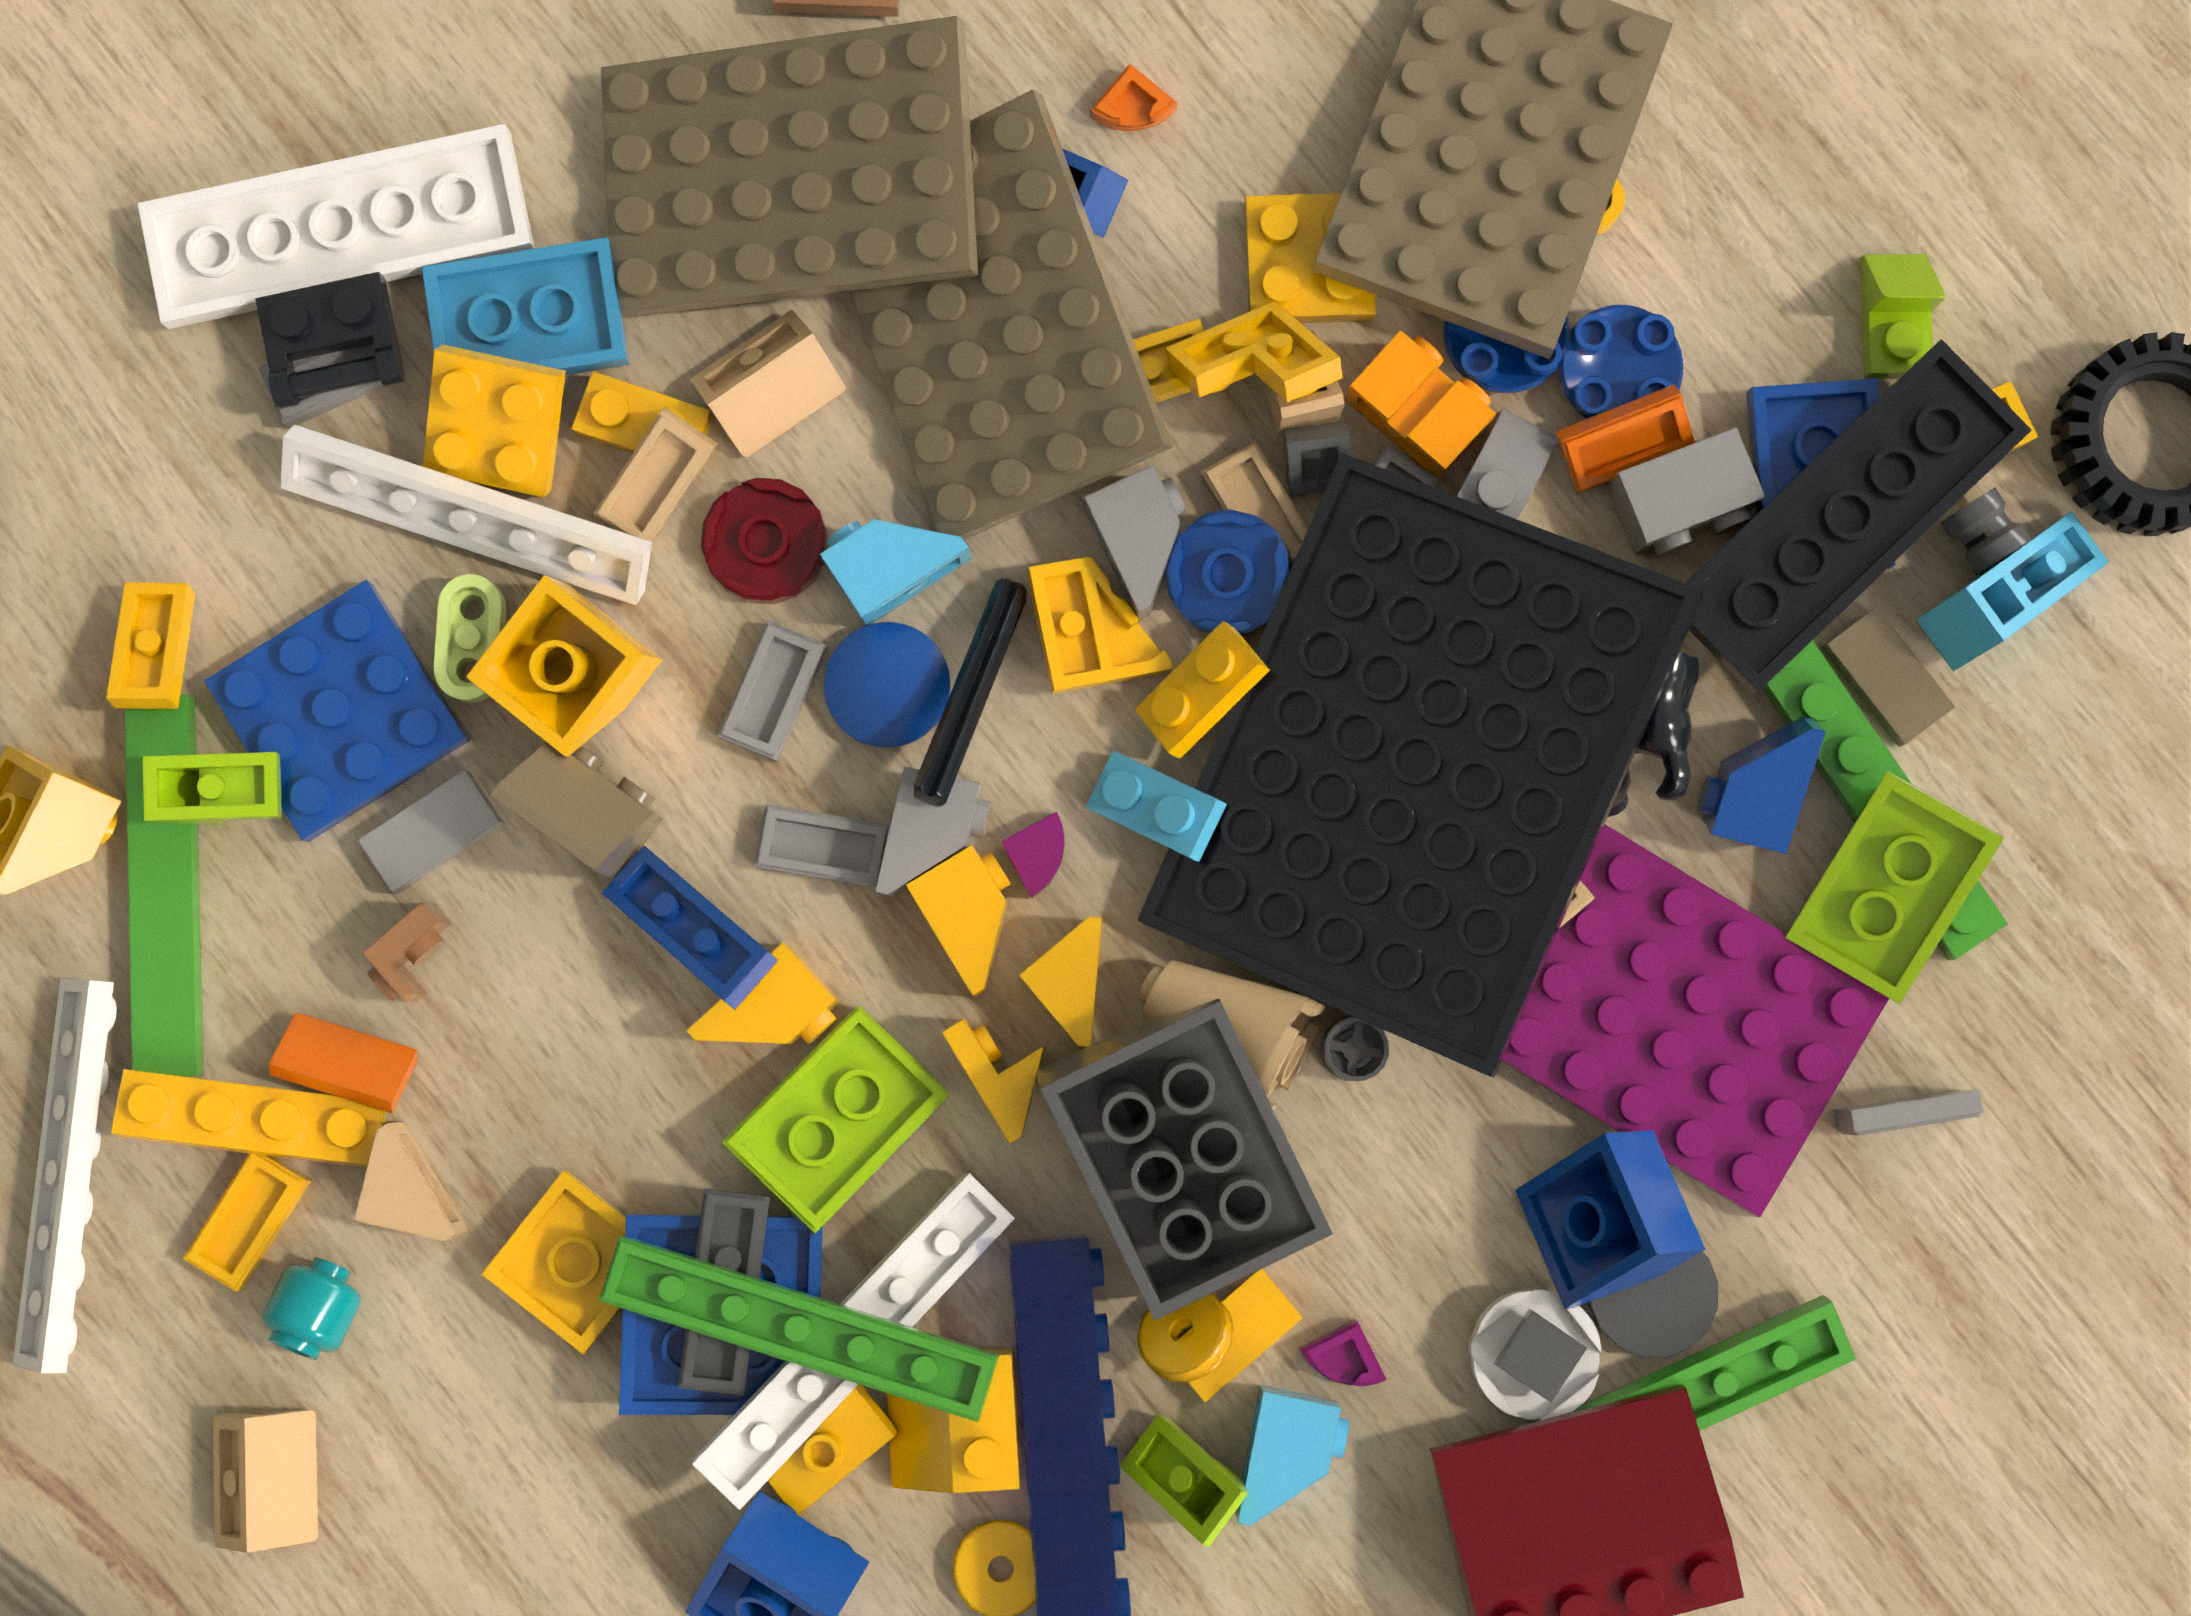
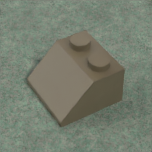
M545 742L502 779L489 794L592 870L613 879L640 851L663 820L648 809L655 800L653 796L625 776L617 786L597 772L604 761L583 746L579 747L569 757H565Z

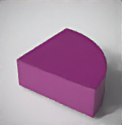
M1057 812L1001 841L1031 899L1046 889L1055 877L1062 862L1065 840L1062 822Z
M1356 1319L1299 1347L1304 1358L1317 1372L1335 1382L1363 1387L1387 1380Z

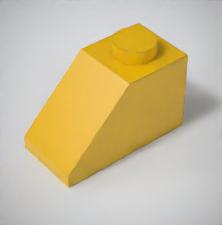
M973 845L906 884L972 996L976 998L987 990L1008 905L1001 890L1011 885L992 852L980 858Z
M782 942L770 953L778 962L736 1010L720 999L686 1031L694 1040L795 1044L800 1038H803L809 1045L837 1020L831 1010L841 1001L790 945Z

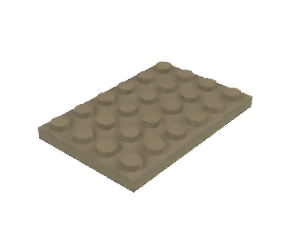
M1416 0L1312 271L1550 359L1556 347L1673 23L1610 0Z
M958 16L601 67L608 235L620 312L623 318L978 275L965 23Z
M1033 89L970 120L978 275L850 291L936 530L939 533L962 537L964 540L1173 448L1043 95Z

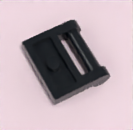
M380 272L255 298L269 366V387L278 409L299 405L300 398L371 382L381 381L384 386L404 382V369L386 279ZM374 344L375 346L374 356L295 373L293 361Z

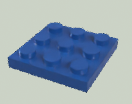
M368 580L359 583L204 680L248 753L277 752L280 754L281 807L301 840L306 842L312 841L470 741L376 588Z
M626 1214L625 1236L695 1258L701 1215ZM768 1216L760 1279L821 1298L823 1227L813 1235L795 1216ZM623 1309L619 1415H734L785 1360L750 1350L744 1396L678 1388L686 1329Z

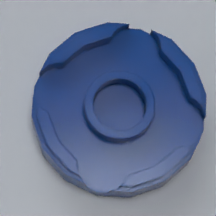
M1231 509L1204 514L1193 521L1194 523L1188 526L1183 534L1180 533L1175 540L1165 570L1169 596L1176 608L1189 620L1188 622L1200 631L1211 633L1224 621L1234 627L1240 635L1253 633L1265 626L1270 618L1292 567L1290 551L1279 532L1256 515Z

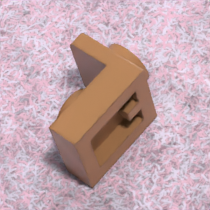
M419 903L362 952L373 965V968L367 972L369 978L392 1001L400 997L404 1002H418L427 994L404 965L408 961L414 966L422 963L443 945L444 940L439 934L452 923L436 904Z

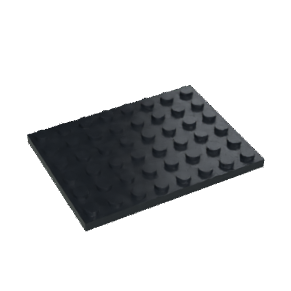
M1341 453L1255 650V653L1270 671L1228 711L1195 789L1227 805L1199 862L1170 848L1168 849L1137 921L1494 1078L1703 598V590Z

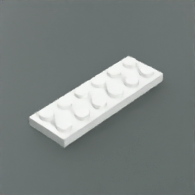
M506 124L137 203L160 323L168 329L256 311L255 298L374 272H380L386 279V282L422 275V266L535 249L512 136Z

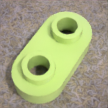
M465 574L455 577L445 585L438 599L434 676L439 687L447 695L464 703H477L490 697L473 682H464L461 673L467 663L472 661L478 662L506 625V602L502 592L492 582L480 575ZM476 599L483 600L485 610L482 616L475 620L467 619L465 614L467 605Z

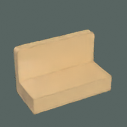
M790 310L689 379L743 457H750L841 395L846 389L844 382L813 333L793 310Z
M303 1409L264 1415L240 1412L213 1415L215 1547L249 1553L314 1542L318 1538L315 1412Z

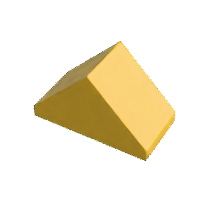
M1089 916L1019 975L1079 1047H1088L1092 1043L1102 917Z

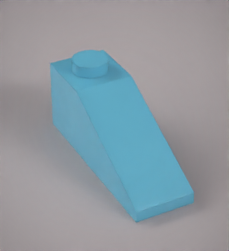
M2071 511L1917 618L1916 621L1952 671H1955L2005 641L2109 563V561Z

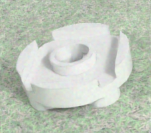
M1536 1287L1514 1290L1494 1300L1478 1318L1474 1331L1469 1337L1468 1352L1470 1354L1473 1377L1488 1400L1507 1414L1527 1420H1545L1572 1413L1591 1395L1599 1376L1597 1370L1600 1364L1599 1352L1601 1353V1344L1593 1321L1580 1306L1564 1309L1558 1294ZM1528 1309L1533 1310L1587 1347L1552 1403L1494 1364V1361Z

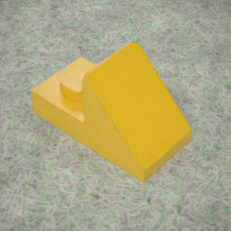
M963 1019L943 1031L942 1034L1009 1144L1022 1137L1037 1081L1036 1071L1040 1069L1044 1047L999 1073L994 1062L1002 1058L1003 1055L984 1024L973 1030L969 1022Z

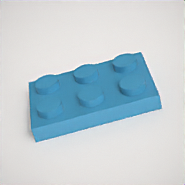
M608 237L422 266L433 350L443 344L565 370V375L630 365L624 320L620 312L611 245Z

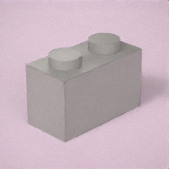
M1737 427L1618 472L1607 485L1635 555L1654 548L1657 557L1670 554L1692 544L1693 540L1690 534L1706 527L1713 526L1715 533L1721 534L1748 523L1752 519L1749 511L1766 498Z

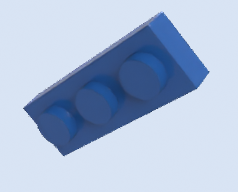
M645 845L602 892L606 898L734 1010L778 962L772 954Z

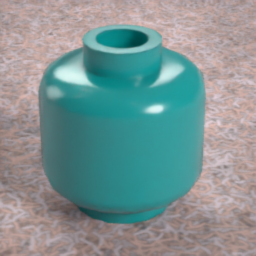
M314 1257L309 1268L300 1265H292L285 1268L263 1311V1323L272 1331L268 1341L312 1360H317L320 1351L328 1353L338 1350L361 1302L360 1294L357 1290L346 1283L350 1271L317 1257Z

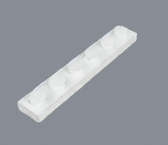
M295 424L283 436L281 489L633 605H637L645 592L652 547L651 541Z
M60 978L13 1365L38 1373H66L68 1355L73 1352L77 1341V1326L73 1319L76 1290L82 1285L85 1275V1261L81 1254L84 1225L90 1220L93 1209V1197L89 1189L92 1161L98 1155L101 1144V1133L97 1125L100 1096L105 1092L109 1078L108 1065L104 1059L107 1034L112 1029L116 1019V1002L112 996L114 982Z
M965 1172L840 1304L913 1327L1015 1218L970 1173ZM785 1361L690 1462L740 1510L858 1384Z

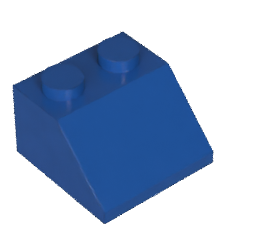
M1653 1130L1603 1133L1515 1190L1564 1309L1574 1308L1657 1278L1706 1250Z
M759 1491L721 1548L685 1613L690 1616H838L870 1561L854 1552L852 1547L844 1540L829 1536L801 1518L789 1505L775 1501Z

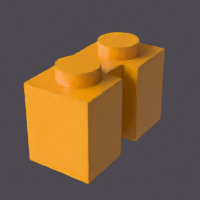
M1400 330L1350 385L1345 401L1417 465L1440 478V481L1488 428L1496 413L1488 407L1491 404V400L1476 383L1468 378H1462L1455 383L1438 368L1444 360L1434 346L1419 336L1412 340Z

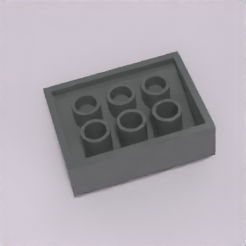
M1219 998L1096 1042L1036 1071L1039 1088L1154 1321L1333 1234Z

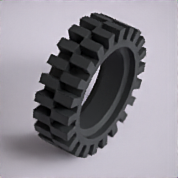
M2157 332L2141 335L2133 342L2129 338L2116 344L2086 365V368L2073 377L2067 384L2071 387L2070 390L2060 396L2055 409L2061 410L2062 413L2051 422L2050 435H2060V443L2051 448L2053 462L2065 461L2067 469L2058 474L2063 487L2074 482L2080 493L2074 496L2072 500L2081 509L2090 503L2094 505L2098 510L2092 518L2103 525L2112 520L2118 521L2117 531L2132 534L2139 529H2144V536H2159L2167 531L2174 534L2191 527V483L2180 489L2157 490L2144 487L2130 480L2114 464L2107 452L2103 436L2104 417L2107 408L2118 390L2123 386L2136 381L2155 380L2170 383L2191 396V343L2189 345L2183 344L2185 337L2183 333L2170 332L2162 339H2158Z

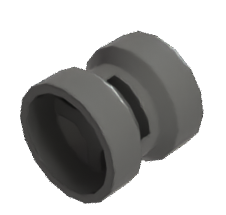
M1996 487L1940 522L1951 538L1961 540L1967 549L1965 559L1976 575L2031 540L2022 525L2011 522L2004 512L2006 502ZM1987 530H1988L1989 533L1991 534V535L1988 536V537H1987L1986 534L1984 533V532L1987 531Z
M1356 1017L1344 1018L1333 1023L1324 1032L1320 1042V1057L1325 1068L1334 1077L1345 1081H1365L1376 1076L1385 1067L1389 1056V1042L1384 1030Z

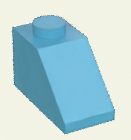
M875 519L864 526L855 521L842 527L827 540L830 548L820 553L827 568L866 626L875 623L972 560L969 547L962 537Z
M1260 1385L1242 1474V1480L1248 1495L1235 1511L1239 1524L1252 1526L1329 1473L1332 1457L1342 1459L1348 1437L1349 1419L1339 1418L1341 1407L1336 1400Z

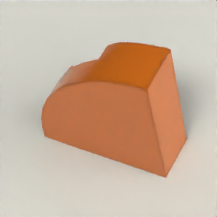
M1129 64L1090 109V118L1103 126L1115 130H1144L1156 126L1169 118L1177 110V102Z

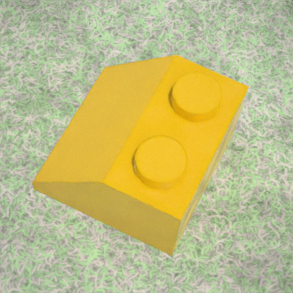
M544 575L466 678L563 756L569 757L625 710L663 659L569 584Z
M1014 1347L983 1349L1000 1356L981 1418L978 1422L887 1393L888 1418L899 1431L889 1441L892 1488L944 1493L1013 1490L1020 1488L1022 1475Z

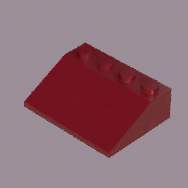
M1684 1385L1430 1448L1469 1616H1674L1744 1598L1732 1537L1690 1398Z

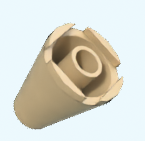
M1176 960L1170 961L1164 969L1156 965L1149 972L1140 989L1138 999L1145 1002L1143 1016L1150 1023L1219 998L1267 1098L1276 1085L1289 1090L1319 1032L1320 1026L1311 1022L1310 1018L1311 1016L1325 1013L1326 1007L1323 1003L1305 995ZM1269 1100L1274 1111L1278 1104Z

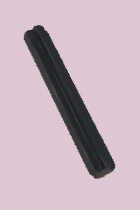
M1001 578L994 584L913 785L914 797L920 802L941 807L948 800L1027 600V588L1019 582Z

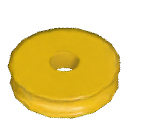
M1211 1293L1155 1321L1149 1308H1147L1140 1320L1136 1339L1140 1356L1157 1376L1170 1382L1188 1383L1206 1376L1222 1362L1230 1349L1234 1329L1230 1312L1215 1294ZM1193 1326L1192 1333L1186 1340L1177 1341L1178 1334L1182 1329Z
M993 1520L976 1526L961 1540L953 1556L952 1577L958 1595L970 1609L984 1616H1016L1025 1613L1040 1599L1048 1582L1049 1561L1043 1544L1030 1529L1014 1521ZM1004 1556L1012 1562L1013 1571L1008 1578L996 1579L992 1577L989 1573L988 1565L993 1558Z

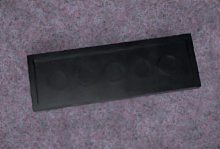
M1941 339L1685 582L1688 585L1703 590V598L1689 631L1753 696L1794 659L2027 436L2032 429Z

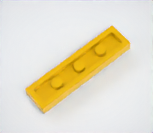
M123 1069L111 1134L120 1138L367 1168L376 1131L385 1125L387 1112L334 1095Z

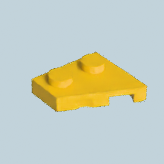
M1091 556L1028 568L1026 574L1051 695L1166 674L1173 669L1170 657L1164 650L1162 652L1159 651L1138 624L1140 620L1124 599L1117 597L1109 585V579Z

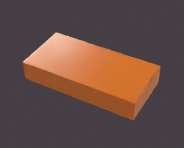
M1674 384L1555 432L1571 485L1577 494L1611 481L1618 472L1695 443L1682 394Z
M295 1012L269 1062V1070L271 1076L393 1113L418 1062L417 1049Z

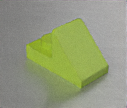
M1863 254L1860 258L1864 379H1899L1933 347L1932 311L1945 300V293L1926 254Z
M277 752L143 756L144 821L223 825L226 820L282 819L280 754Z
M1160 1414L1156 1415L1120 1465L1133 1480L1206 1547H1210L1248 1495L1242 1477L1235 1468L1212 1458L1172 1420Z

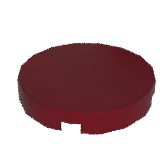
M753 478L741 482L742 485L734 487L729 492L725 491L713 502L703 522L701 549L710 573L728 593L748 603L776 604L797 597L815 582L824 565L820 553L827 550L828 533L820 510L802 489L781 479Z

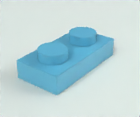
M1113 750L1085 808L1199 862L1227 804Z

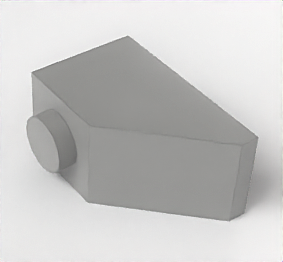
M1503 409L1456 496L1518 519L1558 441L1557 437Z
M1154 465L1084 497V510L1131 609L1140 620L1150 615L1172 548L1179 535L1181 522L1178 515L1186 512L1183 500L1171 477L1161 481Z
M904 766L875 890L877 894L893 899L908 889L906 884L968 848L972 836L983 838L991 801L980 799L982 793L980 783L956 778L946 804L941 807H935L928 803L920 802L914 797L913 785L920 769Z

